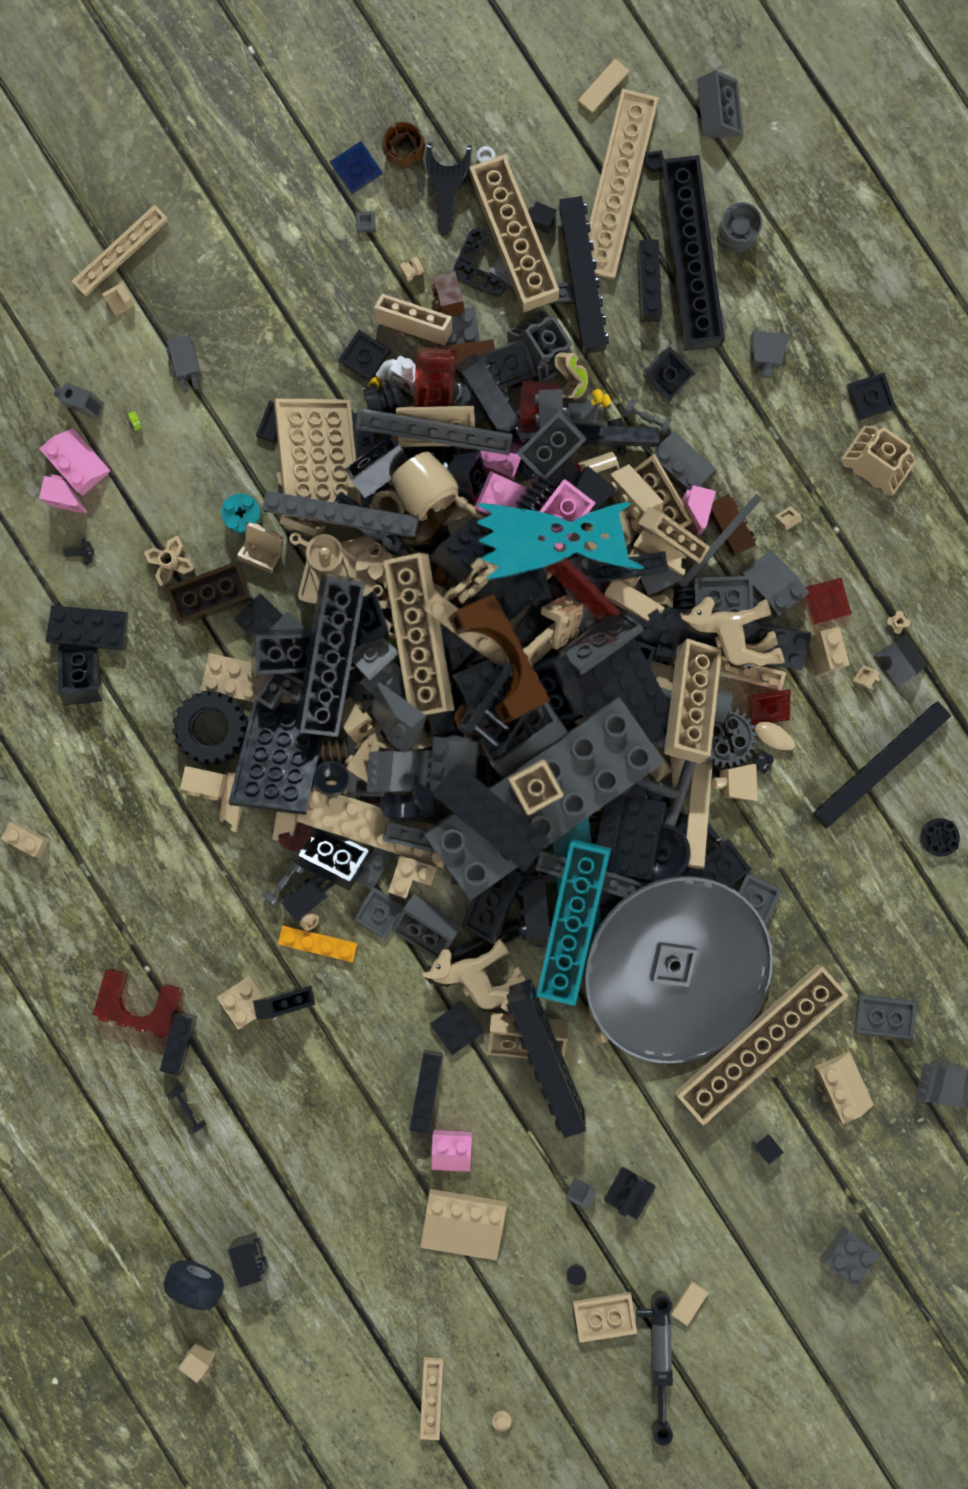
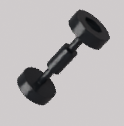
M182 1084L166 1096L168 1100L177 1097L185 1116L189 1117L193 1123V1126L188 1129V1132L192 1135L206 1126L207 1123L205 1119L198 1123L194 1119L191 1108L180 1096V1093L186 1090Z

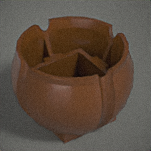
M404 121L397 122L395 127L390 126L382 139L383 154L387 156V161L393 166L402 169L411 168L412 164L419 163L424 155L425 139L421 131L414 124ZM408 141L414 151L400 158L394 148Z

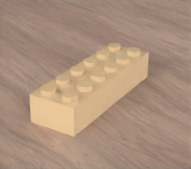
M686 639L677 647L664 754L699 764L710 757L722 649L690 639Z

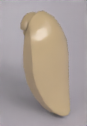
M760 722L755 725L754 731L758 733V738L768 746L780 750H791L795 747L793 739L780 726L770 722Z

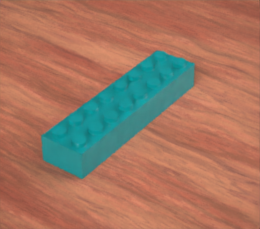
M574 839L570 842L537 997L573 1006L577 1003L611 848Z

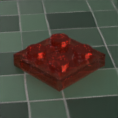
M842 577L806 587L809 591V594L806 595V600L813 625L852 614Z

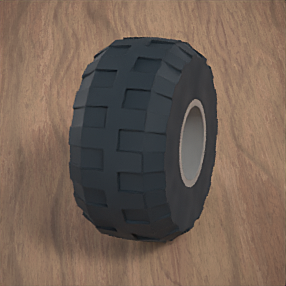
M179 1260L172 1264L163 1282L164 1290L168 1297L186 1307L202 1311L210 1310L216 1306L224 1289L223 1279L216 1271L189 1260Z

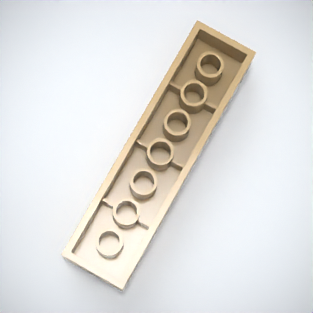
M504 154L469 167L470 180L523 313L559 300L560 290L506 155Z
M418 553L384 560L407 702L425 715L453 711L454 706L440 622L424 610V606L435 594L428 554Z

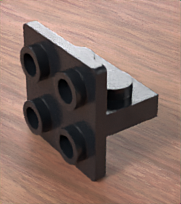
M621 1167L605 1195L604 1201L617 1208L618 1213L626 1217V1215H629L634 1219H638L656 1186L629 1169Z

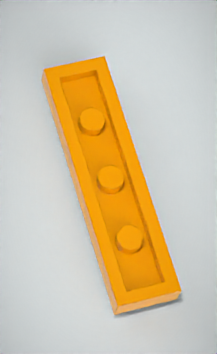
M282 925L278 945L353 962L358 944Z

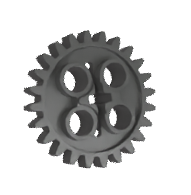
M730 707L722 727L719 725V722L714 721V728L717 730L718 735L712 737L711 755L706 762L713 760V766L720 763L721 769L725 767V764H727L728 768H732L733 763L738 767L740 766L739 760L745 763V757L750 758L752 756L749 751L756 750L752 744L758 742L753 739L758 733L752 732V729L756 727L755 725H749L752 719H744L746 713L739 715V709L732 712V707ZM728 721H732L735 724L734 730L728 728ZM724 735H725V736H729L730 739H728V740L725 739V740H724V739H723V736H724ZM735 739L742 741V747L735 745ZM718 745L725 748V754H720L717 751Z

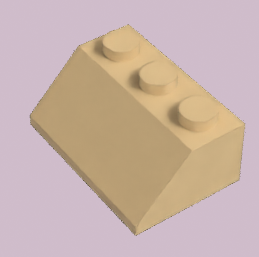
M850 1051L814 1067L834 1113L842 1124L861 1117L874 1105Z

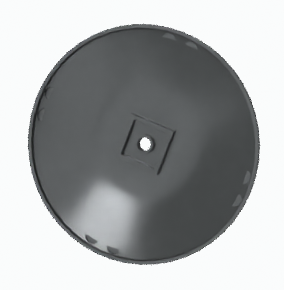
M693 876L672 877L650 883L623 899L607 915L595 933L587 954L584 973L588 1006L593 1018L607 1038L620 1049L637 1058L656 1063L672 1064L706 1057L732 1042L749 1026L760 1010L767 995L772 976L773 954L767 928L753 905L737 891L723 883ZM673 961H678V966L675 969H670V964Z

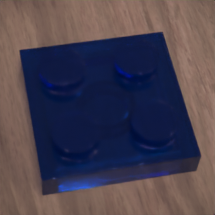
M362 141L330 161L331 166L351 195L383 174Z

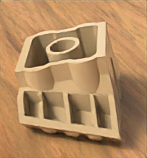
M864 426L841 458L844 467L852 468L854 475H859L867 480L873 488H881L883 495H894L916 464L915 456L909 450L911 445L885 427L878 430L874 426Z

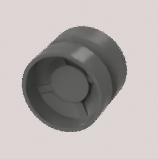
M738 202L727 208L717 232L718 240L724 249L732 253H743L754 245L762 228V216L759 210L754 205L746 202Z

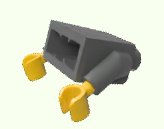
M596 389L591 393L594 398L593 400H588L586 403H569L568 408H563V414L574 425L602 426L603 410L611 403L609 395H604L602 390Z

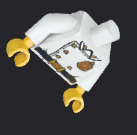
M399 356L397 360L385 361L376 373L377 377H373L368 383V387L374 383L378 390L382 385L381 380H384L383 382L390 385L389 381L394 380L401 393L415 400L408 407H422L420 402H423L428 389V385L423 377V370L415 365L411 359Z

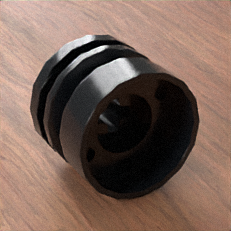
M394 380L389 381L390 391H387L385 383L382 384V393L380 394L375 386L363 390L369 410L395 414L397 408L405 407L400 389H398Z

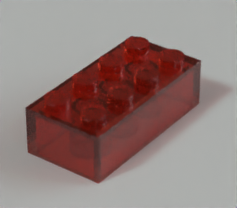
M418 347L415 368L414 407L454 406L457 350Z

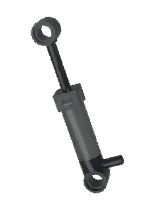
M660 1290L651 1296L652 1309H637L636 1316L652 1317L651 1380L653 1386H658V1419L652 1424V1433L656 1443L665 1446L673 1440L671 1426L666 1420V1386H673L672 1302L669 1295L665 1291ZM665 1300L666 1304L664 1306H657L658 1301ZM661 1429L667 1430L664 1435L658 1434Z

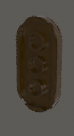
M454 502L444 510L441 509L437 512L430 508L426 513L427 519L419 520L415 538L400 535L399 538L411 546L430 543L453 512Z

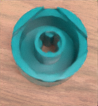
M234 494L223 502L221 516L225 525L232 532L245 536L248 523L258 525L262 523V510L250 495ZM242 511H244L245 514H243V518H240L239 515Z

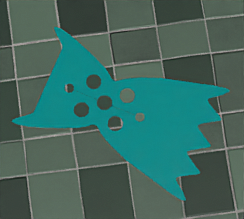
M631 502L619 503L593 511L575 519L573 522L534 510H521L514 507L478 503V506L492 514L478 521L477 524L494 530L493 533L480 539L479 542L496 548L494 552L482 557L481 560L499 567L490 573L486 579L504 577L545 567L559 562L573 553H579L585 557L613 565L643 569V566L628 558L620 512L627 508ZM583 523H590L593 525V529L586 532L581 529V525ZM553 524H560L563 530L560 533H555L551 530V526ZM570 533H577L580 539L572 542L568 540L567 536ZM606 533L609 535V538L604 539L601 535ZM544 536L546 539L544 541L538 540V537ZM586 542H593L597 548L594 551H588L584 548V544ZM556 543H563L566 545V550L557 552L554 549V545Z

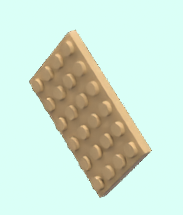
M275 399L274 408L283 494L334 502L337 495L343 492L362 506L361 493L345 471L346 467L357 460L350 400Z

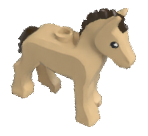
M706 597L692 610L688 609L687 613H680L683 619L682 622L686 628H689V631L699 633L700 635L717 632L718 636L715 637L717 647H722L729 665L733 668L744 670V668H754V665L761 667L766 664L785 663L780 648L774 649L770 653H763L778 645L774 631L769 632L762 641L756 644L745 643L743 625L771 615L766 599L750 610L711 614L714 600L711 597Z
M500 939L488 953L475 958L464 959L452 965L450 963L452 954L448 949H444L433 964L428 965L427 970L422 971L425 979L430 984H434V986L449 987L458 982L463 983L461 988L465 995H470L475 1004L485 1012L503 1010L500 1007L509 993V986L525 980L522 972L517 967L504 984L491 985L485 968L509 954L508 949Z

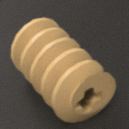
M336 739L334 745H332L331 740H328L327 745H324L323 742L318 764H320L321 759H323V762H327L329 758L331 761H336L338 758L339 763H343L344 759L348 758L346 739L343 740L342 745H340L338 739Z

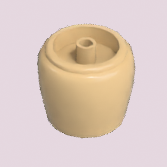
M429 452L421 453L408 460L395 471L391 478L406 511L410 516L418 517L420 521L427 519L426 514L430 508H433L435 512L441 509L444 510L458 496L459 487L455 478Z

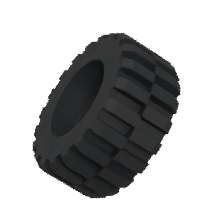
M202 691V693H195L192 695V698H186L182 702L184 705L178 707L176 710L178 713L177 717L173 718L175 728L172 729V732L176 736L174 741L181 748L180 751L193 761L207 765L223 764L228 760L234 759L237 753L240 754L249 720L244 713L245 710L235 699L216 691ZM208 710L219 711L226 717L229 724L226 738L216 746L201 744L194 734L196 719L201 713Z

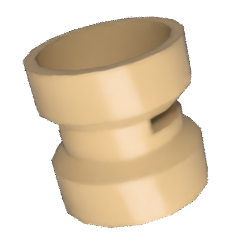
M417 256L412 257L407 263L399 264L400 270L407 282L413 280V277L416 275L424 274V269Z

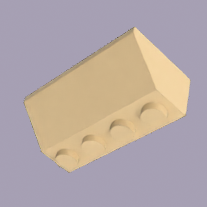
M655 454L634 468V470L664 501L662 513L684 529H687L694 521Z
M491 1012L487 1055L528 1059L527 1054L529 1053L527 1048L523 1049L520 1040L522 1036L520 1032L515 1030L513 1024L515 1019L512 1015ZM548 1018L562 1055L565 1057L568 1040V1020Z

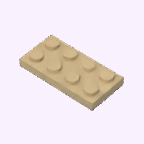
M474 406L402 407L396 409L397 415L475 428ZM398 436L400 447L451 446Z

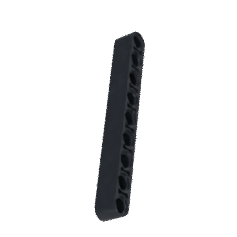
M939 701L932 704L821 804L812 815L825 829L831 826L951 717V714Z

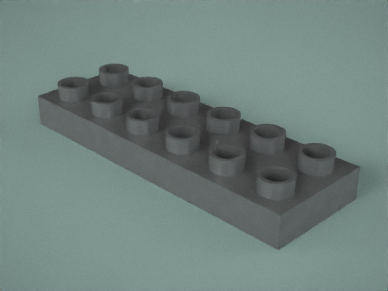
M617 697L568 731L566 736L506 777L500 779L488 789L550 840L545 846L547 847L665 762L621 698ZM544 759L564 796L527 815L507 778ZM452 813L424 833L429 843L470 900L518 867L455 813Z

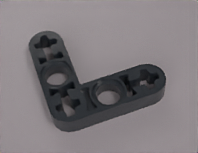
M474 228L467 236L453 271L456 273L458 282L493 297H499L505 289L503 280L474 267L485 243V233L483 230ZM478 234L480 235L481 240H477L474 247L472 246L474 243V238L472 236L476 237ZM472 251L475 256L468 260L464 257V253ZM465 269L466 274L459 276L457 270ZM470 272H473L470 280H468V275H470ZM481 275L484 278V282L476 284L473 281L474 277ZM487 279H490L488 287L486 288L485 286L487 285ZM498 283L500 289L494 291L493 286Z

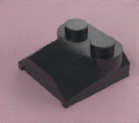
M667 347L651 362L642 375L648 384L652 385L662 396L671 402L678 391L696 373L671 347Z

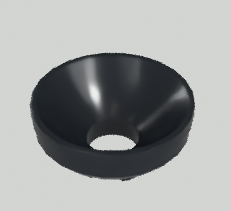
M327 761L317 767L314 784L316 789L323 795L337 796L347 788L349 773L341 763ZM327 778H335L337 784L334 787L327 786L325 783Z

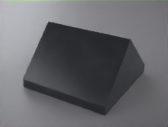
M372 591L362 599L356 633L359 644H365L389 636L388 625L376 591Z
M906 634L874 655L896 687L917 675L928 665Z

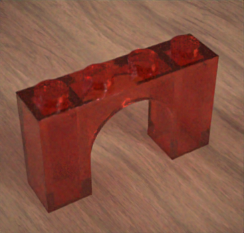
M112 968L106 969L93 1015L98 1016L97 1019L100 1021L109 1022V1020L116 1021L118 1026L127 1027L130 1025L134 1026L136 1031L146 1032L148 1030L154 1032L153 1035L158 1037L168 1036L184 988L166 983L161 985L154 1010L149 1015L136 1016L125 1008L122 1000L128 973Z

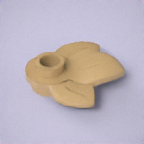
M378 542L368 545L366 552L358 556L355 566L356 571L367 570L373 580H378L382 577L385 570L384 560L393 559V556L386 552L384 546ZM374 551H379L377 555H373Z

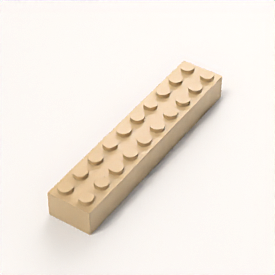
M817 964L674 1093L704 1126L849 995L823 966Z

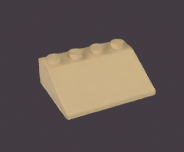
M430 1189L420 1248L497 1260L506 1213V1201Z

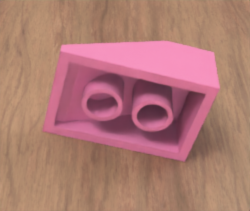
M490 471L475 508L489 515L492 513L477 504L485 503L515 508L517 507L516 501L521 500L520 496L522 494H526L525 489L527 487Z
M564 479L539 512L573 522L575 519L588 514L595 505V502ZM553 524L551 530L555 533H560L563 527L560 524ZM573 533L568 534L567 538L569 539ZM539 536L543 541L546 539L544 536ZM556 543L554 549L559 552L564 544Z

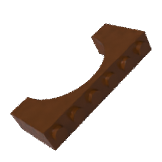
M494 594L459 609L448 617L457 635L470 632L479 633L497 642L505 651L511 665L514 667L510 691L506 698L495 706L504 725L550 701L547 697V692L538 680L537 673L533 670L528 656L524 653L518 637L514 634L510 622L505 617L500 603L496 600Z

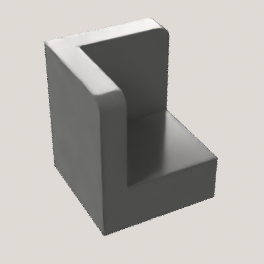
M574 1178L566 1193V1197L568 1200L588 1210L597 1192L593 1186L578 1178Z

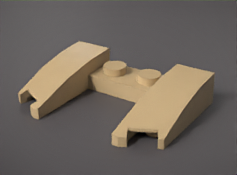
M642 530L633 545L634 549L629 557L665 551L668 569L684 577L685 569L681 568V560L686 559V555L657 536ZM640 577L612 581L604 594L605 600L647 622L649 621L648 614L657 609L659 613L664 611L663 606L634 589Z
M228 772L219 820L223 822L225 819L232 825L231 830L237 832L243 807L229 805L228 801L236 773ZM277 811L272 839L280 840L279 835L287 832L290 833V836H294L298 814Z

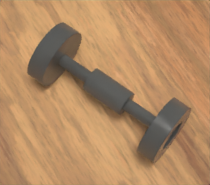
M631 398L623 416L628 418L631 412L640 415L641 419L661 426L659 435L664 436L672 419L667 417L664 423H661L645 411L640 412L635 409L634 406L637 401Z
M292 858L287 862L292 869L287 875L282 877L277 884L276 890L273 893L265 890L262 894L266 900L275 906H278L281 902L276 897V894L288 884L295 870L300 874H303L306 870L299 866V863Z

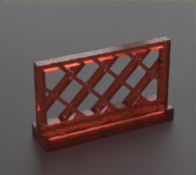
M565 557L559 562L545 566L599 621H602L605 616L618 617L621 614Z

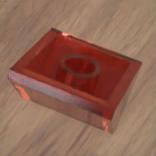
M790 689L748 696L749 713L752 719L751 724L757 725L760 722L775 723L790 720Z

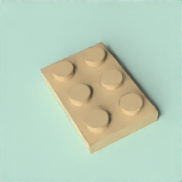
M631 1292L573 1301L579 1343L637 1334Z

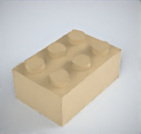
M627 465L610 474V484L617 490L608 498V501L611 505L631 502L624 509V512L632 529L641 534L642 530L649 532L638 523L648 507L662 512L664 501L630 465Z

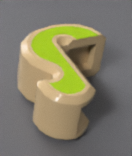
M561 352L555 357V367L568 381L563 387V399H580L587 388L588 373L582 365H577L579 358L575 353Z

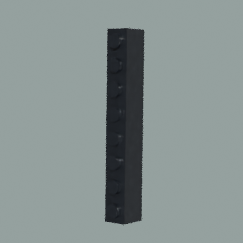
M582 196L559 199L558 208L582 354L605 351L607 344H609L608 332H604L606 318L605 314H601L600 307H603L602 295H598L597 288H600L599 277H595L594 270H597L596 258H592L591 251H594L593 240H589L588 235L591 232L590 222L586 221L585 214H588L587 203L583 202Z

